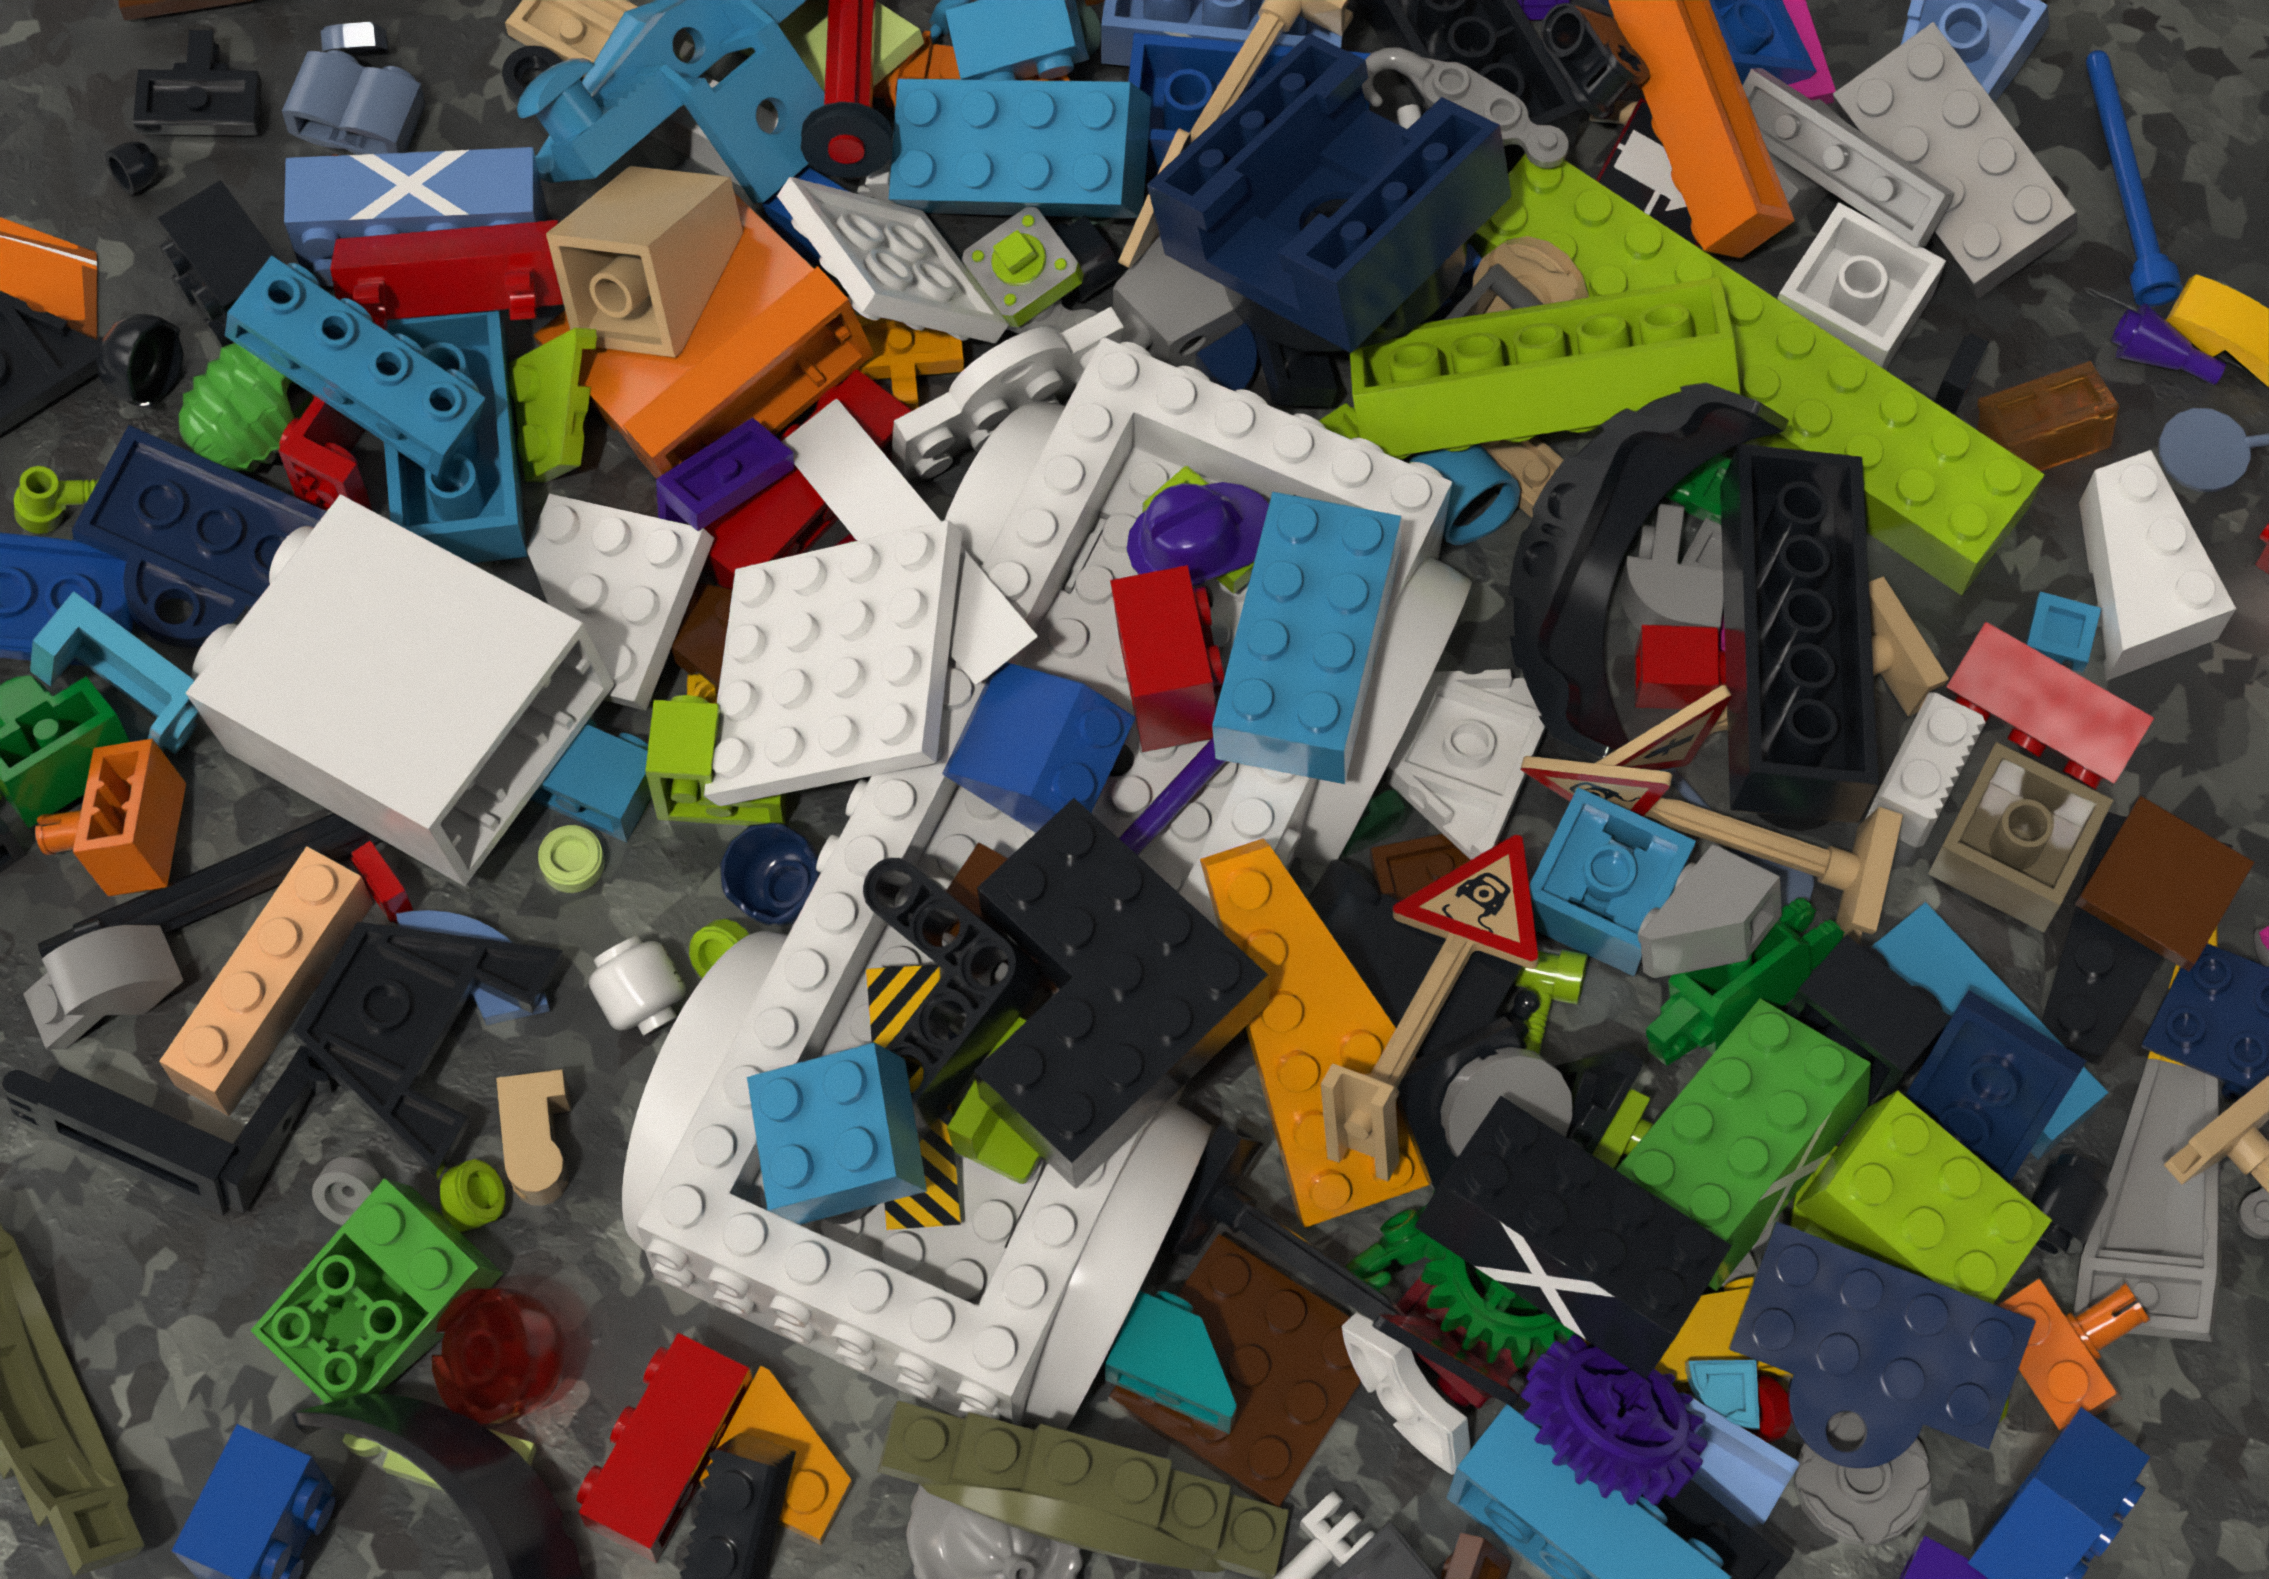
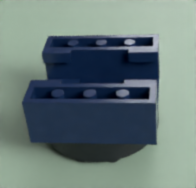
M1310 33L1147 184L1165 255L1224 285L1228 300L1234 311L1251 329L1274 342L1293 347L1301 352L1346 350L1352 353L1358 348L1372 346L1392 338L1403 337L1438 310L1451 295L1463 273L1467 255V240L1512 195L1500 124L1441 97L1414 124L1406 129L1366 109L1362 84L1369 78L1366 60Z

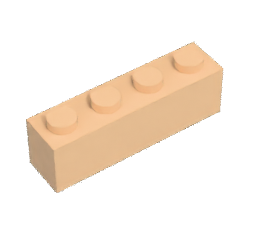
M309 847L304 849L159 1062L177 1088L230 1117L326 975L355 924L361 922L372 907L373 901L360 875Z

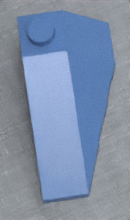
M1911 0L1907 14L1908 20L1901 44L1934 22L1995 103L2049 27L2048 5L2040 0Z

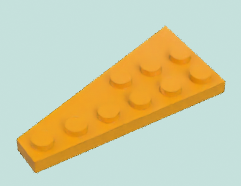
M1264 838L1201 858L1200 862L1219 930L1268 974L1269 1004L1245 1027L1293 1203L1301 1224L1306 1228L1428 1186L1429 1184L1397 1102L1396 1116L1400 1161L1389 1181L1376 1177L1374 1157L1348 1148L1340 1163L1327 1159L1321 1082L1332 1063L1363 1075L1372 1073L1396 1028Z

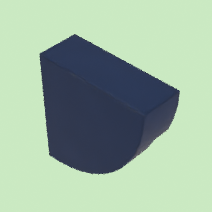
M1243 323L1196 353L1195 364L1211 382L1233 391L1240 389L1249 390L1256 370L1257 347L1248 325Z

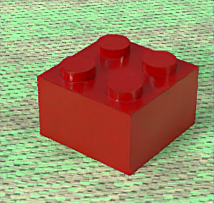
M1188 565L1110 580L1118 637L1142 752L1211 739L1213 737L1212 724L1224 682V673L1218 645H1214L1211 630L1212 618L1206 588L1193 589Z

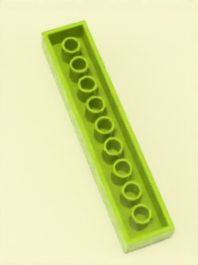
M1525 153L1508 173L1512 197L1467 240V244L1470 243L1481 258L1508 239L1529 236L1549 241L1566 253L1583 276L1589 297L1721 277L1734 336L1740 394L1763 403L1789 420L1784 432L1766 435L1741 444L1862 457L1866 532L1961 596L2030 508L2045 474L1565 160L1556 167L1541 168L1529 161Z

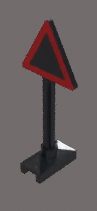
M1219 1125L1201 1155L1161 1246L1171 1253L1196 1256L1216 1222H1219L1233 1233L1241 1230L1368 1318L1375 1320L1372 1326L1378 1331L1513 1407L1520 1394L1472 1353L1461 1349L1462 1345L1447 1332H1443L1435 1322L1428 1318L1405 1315L1386 1294L1256 1207L1257 1200L1238 1186L1264 1143L1243 1129H1238L1235 1133L1226 1126Z

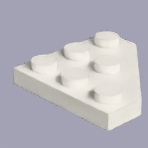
M549 494L527 547L528 555L546 600L550 606L583 622L615 684L604 700L646 711L714 537L704 528L697 531L691 525Z

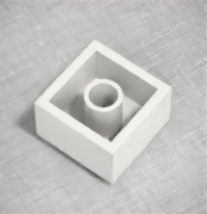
M1838 203L1780 291L1778 300L1886 370L1932 299L1946 260L1922 247L1916 248L1882 225Z

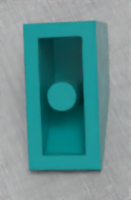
M1138 1291L1106 1361L1105 1380L1230 1434L1235 1423L1237 1405L1202 1318L1192 1313L1193 1307L1191 1304L1176 1295L1157 1291L1153 1297Z

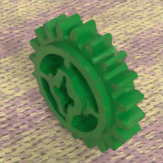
M1429 1238L1424 1255L1431 1262L1426 1263L1421 1275V1281L1437 1286L1431 1291L1426 1304L1428 1308L1432 1309L1449 1308L1440 1327L1443 1332L1455 1330L1460 1326L1466 1329L1461 1349L1464 1351L1473 1348L1478 1341H1484L1487 1343L1486 1357L1488 1363L1493 1364L1499 1357L1502 1349L1505 1348L1511 1351V1357L1516 1368H1522L1530 1349H1533L1539 1358L1542 1353L1545 1354L1553 1342L1558 1341L1565 1346L1572 1335L1579 1336L1546 1313L1537 1315L1540 1313V1309L1476 1268L1473 1276L1480 1282L1483 1288L1484 1297L1481 1298L1470 1283L1466 1272L1465 1260L1432 1238ZM1526 1313L1531 1316H1515L1511 1314Z

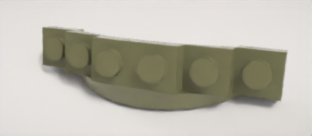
M0 1223V1473L3 1479L16 1476L37 1526L42 1527L51 1524L73 1576H77L135 1558L145 1545L127 1507L128 1492L13 1236L6 1232Z
M897 1401L892 1409L877 1469L878 1473L918 1483L928 1493L990 1519L1060 1543L1141 1563L1211 1573L1230 1570L1259 1579H1272L1276 1575L1289 1513L1287 1509L1230 1494L1231 1485L1171 1469L1172 1460L1041 1423L1035 1430L971 1412H968L963 1419L902 1401Z

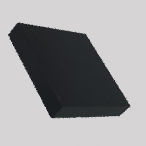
M1505 1017L1412 1061L1397 1087L1399 1097L1396 1102L1426 1180L1434 1191L1457 1159L1446 1142L1445 1129L1441 1126L1440 1109L1449 1084L1466 1064L1477 1057L1484 1060L1491 1055L1498 1054L1495 1050L1507 1047L1521 1049L1514 1027Z

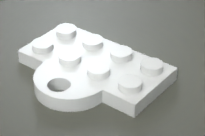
M1112 307L1060 334L1053 327L1035 328L1018 334L984 353L958 375L952 383L949 392L894 420L891 463L907 481L918 475L922 480L930 479L946 470L953 462L952 457L971 447L975 451H980L999 424L1020 406L1034 401L1060 405L1058 401L1073 393L1101 338L1105 337L1119 344L1121 343L1124 326Z

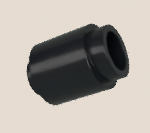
M2061 1154L2056 1164L2046 1167L2030 1202L2052 1221L2034 1247L2054 1257H2064L2066 1252L2079 1253L2083 1250L2108 1197V1191L2105 1186L2109 1177L2100 1166L2081 1156Z

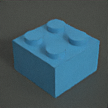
M873 1042L747 1077L765 1198L769 1212L801 1225L927 1192L904 1058Z

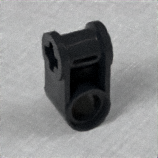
M1562 3L1550 9L1543 19L1541 41L1544 49L1550 54L1568 82L1573 97L1593 116L1602 120L1608 119L1615 111L1614 103L1633 84L1640 85L1649 77V69L1646 63L1631 47L1618 27L1616 20L1610 14L1569 3Z

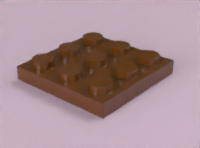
M1218 1234L1177 1296L1191 1304L1193 1307L1192 1313L1202 1318L1236 1402L1235 1423L1230 1434L1117 1385L1110 1393L1108 1403L1260 1502L1281 1508L1362 1385L1349 1358L1342 1333V1325L1351 1317Z

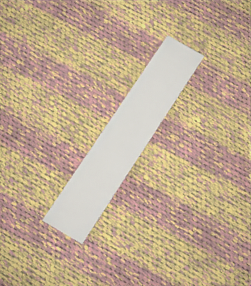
M837 398L781 441L794 452L795 466L857 541L940 522L939 518ZM961 546L949 654L977 686L1038 636Z

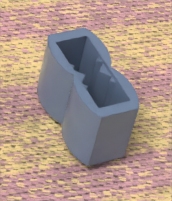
M329 50L326 53L308 51L282 109L288 133L316 145L346 149L356 155L406 153L426 104L421 83L417 82L409 72L394 66H386L383 69L363 67L354 57L339 50Z

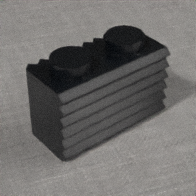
M739 1433L709 1453L713 1462L705 1467L709 1476L702 1480L706 1489L699 1493L703 1502L696 1506L700 1515L693 1519L696 1528L689 1533L693 1541L686 1546L690 1554L683 1561L687 1567L679 1572L683 1579H765L796 1454L795 1450Z

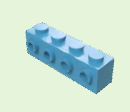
M271 255L227 312L225 336L438 477L480 419L486 397L479 393L477 385L463 373L454 369L445 371L428 360L424 350L409 337L402 334L392 336L374 324L371 315L358 303L347 298L338 300L320 288L315 276L304 267L296 263H288L286 265Z

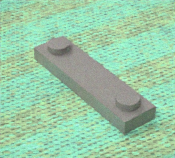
M1762 68L1750 70L1742 86L1766 148L1770 153L1917 248L1927 245L1955 192Z

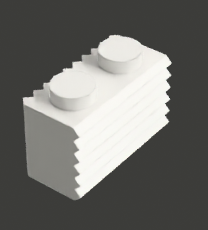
M1929 692L1881 784L1866 818L1878 807L1903 814L1898 839L1915 848L1925 845L1985 725L1983 715L1938 693Z

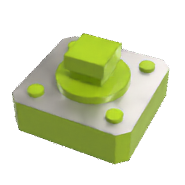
M1025 207L964 250L962 262L969 273L1007 321L1009 327L1022 326L1082 284L1084 275L1078 261L1036 207Z

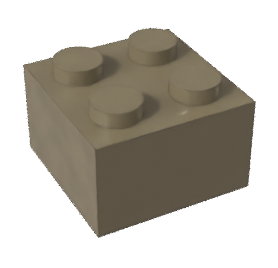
M1996 742L1928 875L2045 932L2061 906L2113 799Z

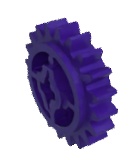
M1572 1335L1565 1346L1558 1341L1553 1342L1547 1352L1541 1354L1526 1376L1529 1382L1521 1392V1397L1531 1403V1405L1524 1413V1419L1542 1426L1534 1438L1535 1442L1542 1445H1551L1556 1452L1552 1463L1555 1466L1567 1464L1575 1471V1482L1579 1485L1587 1480L1597 1484L1603 1498L1607 1499L1611 1492L1616 1490L1621 1491L1628 1505H1634L1642 1494L1652 1505H1658L1665 1494L1675 1498L1703 1463L1700 1454L1706 1448L1707 1441L1696 1433L1702 1427L1704 1421L1696 1415L1687 1413L1686 1409L1693 1401L1691 1395L1677 1393L1672 1386L1675 1380V1376L1672 1373L1661 1374L1654 1368L1648 1378L1645 1379L1595 1345L1590 1343L1587 1346L1579 1336Z

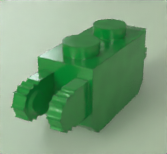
M1802 897L1791 901L1788 906L1785 905L1781 909L1782 916L1746 961L1671 975L1668 981L1670 998L1660 1008L1662 1011L1661 1015L1646 1028V1037L1649 1041L1647 1045L1648 1051L1666 1066L1698 1046L1700 1048L1705 1047L1714 1054L1760 998L1778 1009L1790 1002L1799 987L1811 975V971L1820 965L1843 939L1845 932L1840 929V926L1829 919V921L1825 920L1817 928L1814 927L1803 937H1800L1799 934L1804 933V930L1809 928L1810 923L1813 922L1816 909Z

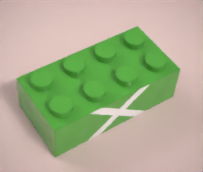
M1760 998L1616 1170L1732 1245L1708 1286L1717 1291L1866 1109L1869 1097L1871 1063Z

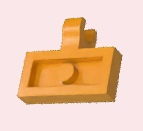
M856 315L874 352V355L857 369L871 380L891 378L893 397L912 411L919 408L916 376L955 373L964 370L962 340L951 336L947 332L926 327L924 330L919 331L900 321L882 317L879 320H871L862 315Z

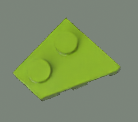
M575 327L508 363L510 371L509 391L514 399L519 434L517 447L523 462L525 482L546 483L581 466L584 443L583 422L588 412L591 387L578 385L582 349H596V329Z

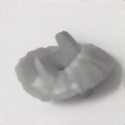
M919 1484L918 1491L910 1507L912 1515L906 1532L909 1556L914 1564L913 1573L916 1579H1077L1076 1575L1083 1564L1080 1548L1047 1539L990 1519L960 1505L934 1496Z

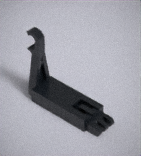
M300 1046L286 1070L232 1144L59 1067L50 1083L21 1070L10 1071L4 1076L2 1082L12 1114L17 1121L48 1134V1137L56 1142L222 1216L228 1207L243 1214L245 1213L311 1091L317 1093L331 1092L326 1070L312 1068L315 1060Z

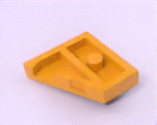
M760 1365L717 1448L735 1435L743 1433L795 1450L796 1454L778 1524L822 1545L853 1486L852 1480L771 1371ZM706 1468L699 1480L704 1488L706 1487L702 1480L709 1476Z

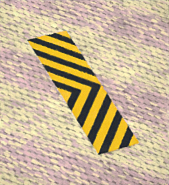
M938 964L866 969L872 1043L875 1042L885 1049L888 1047L940 980V967ZM923 1066L914 1070L908 1078L911 1093L920 1086L923 1080ZM951 1103L919 1143L927 1192L885 1202L886 1230L961 1225L955 1150L947 1130L952 1120Z

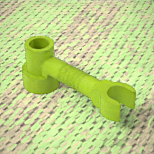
M44 466L30 467L22 473L20 486L14 494L15 519L23 529L31 533L43 534L51 532L63 522L66 505H83L86 503L98 480L58 481L57 475L51 469Z
M1562 949L1560 955L1538 951V966L1534 969L1523 966L1515 980V986L1533 990L1540 998L1538 1010L1531 1014L1527 1021L1529 1032L1524 1039L1527 1045L1526 1050L1540 1054L1544 1028L1546 1027L1545 1022H1547L1552 1000L1574 1005L1579 1004L1586 974L1588 954Z

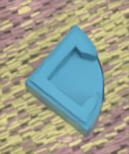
M1756 1360L1685 1362V1371L1689 1385L1700 1403L1744 1429H1760Z

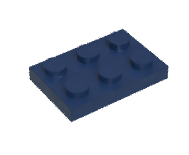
M1968 990L1905 1097L2010 1184L2087 1060Z

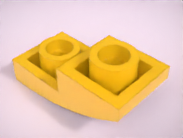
M2197 274L2189 278L2166 321L2198 349L2212 357L2226 350L2269 387V309L2243 293L2212 279Z

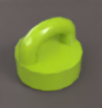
M717 919L697 931L690 941L689 956L692 966L698 975L703 978L727 950L749 935L747 930L735 921Z
M477 1159L468 1160L451 1167L443 1175L440 1183V1206L443 1217L459 1232L479 1228L495 1221L502 1214L505 1206V1189L501 1178L494 1168L486 1162Z

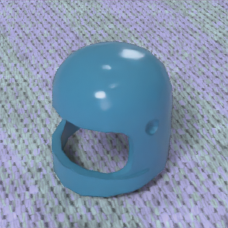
M1474 444L1468 449L1455 452L1439 449L1414 453L1409 463L1420 462L1436 469L1443 478L1452 481L1443 532V539L1450 544L1464 545L1495 532L1510 519L1518 506L1520 497L1518 481L1509 471L1503 470L1480 444ZM1504 483L1498 497L1481 516L1466 526H1456L1453 524L1460 512L1474 498L1496 484Z

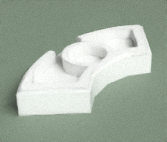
M1356 1312L1342 1325V1333L1349 1358L1368 1393L1376 1389L1377 1396L1383 1407L1397 1420L1393 1424L1394 1427L1416 1449L1451 1475L1455 1474L1456 1468L1471 1450L1467 1417L1449 1405L1427 1382L1416 1364L1410 1348L1378 1331L1372 1326L1374 1321Z

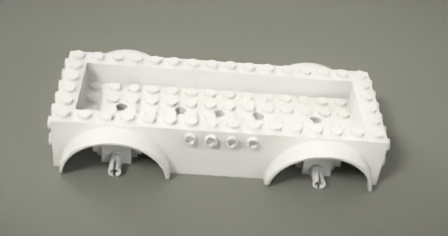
M1102 337L1066 406L1043 401L1029 402L1017 408L999 424L973 460L945 517V520H950L962 531L961 546L1038 636L1009 659L1008 663L1083 683L1135 716L1118 637L1110 580L1138 575L1131 566L1126 549L1129 530L1138 516L1142 514V503L1184 466H1189L1209 484L1226 482L1243 485L1259 493L1268 504L1270 503L1272 492H1278L1401 516V556L1345 784L1226 761L1138 855L1218 928L1200 862L1201 858L1262 838L1271 846L1287 871H1289L1295 857L1318 865H1329L1332 859L1337 860L1421 699L1461 613L1472 581L1451 566L1438 560L1452 481L1443 478L1433 467L1420 462L1406 463L1385 454L1378 445L1363 438L1349 439L1327 430L1321 422L1305 414L1291 415L1269 406L1263 398L1253 392L1242 389L1233 391L1211 382L1205 374L1189 366L1175 367L1155 359L1146 349L1131 342H1121L1119 344ZM1213 578L1205 583L1193 586V589L1205 587L1208 600L1213 603L1210 609L1212 618L1211 630L1214 645H1218L1225 678L1249 581L1233 594L1217 579ZM949 654L936 763L874 775L870 778L869 782L860 779L847 803L846 815L850 816L841 836L838 837L832 834L824 844L816 865V870L821 872L789 935L772 931H759L738 941L716 961L682 1008L653 1066L632 1128L622 1185L623 1220L628 1236L645 1250L654 1278L959 1418L964 1419L967 1413L971 1412L1021 1427L1025 1425L1036 1429L1041 1423L1066 1430L1087 1394L1136 1298L1208 1141L1212 1126L1193 1112L1177 1105L1186 1084L1077 1189L1068 1183L1042 1157L1027 1183L1019 1184L955 1152L961 1225L886 1230L884 1203L870 1206L859 1219L848 1224H834L825 1219H820L800 1225L767 1210L747 1077L872 1043L866 969L936 965L932 959L876 915L865 903L863 895L864 879L876 863L887 858H901L935 879L947 889L978 842L1009 858L1035 834L1032 830L942 775L988 677L976 686ZM1135 720L1111 770L1120 771L1125 774L1117 777L1108 776L1092 814L1119 838L1211 739L1142 752ZM912 882L899 890L895 899V907L903 905L908 900L912 892ZM942 938V945H948L949 943ZM940 967V978H941V977L944 975V973L946 972V971H945L943 968H941V967ZM1038 986L1034 997L1018 1017L1028 1020L1054 994ZM952 1023L950 1024L949 1028L959 1035L961 1031ZM973 1073L952 1100V1118L975 1081V1073Z

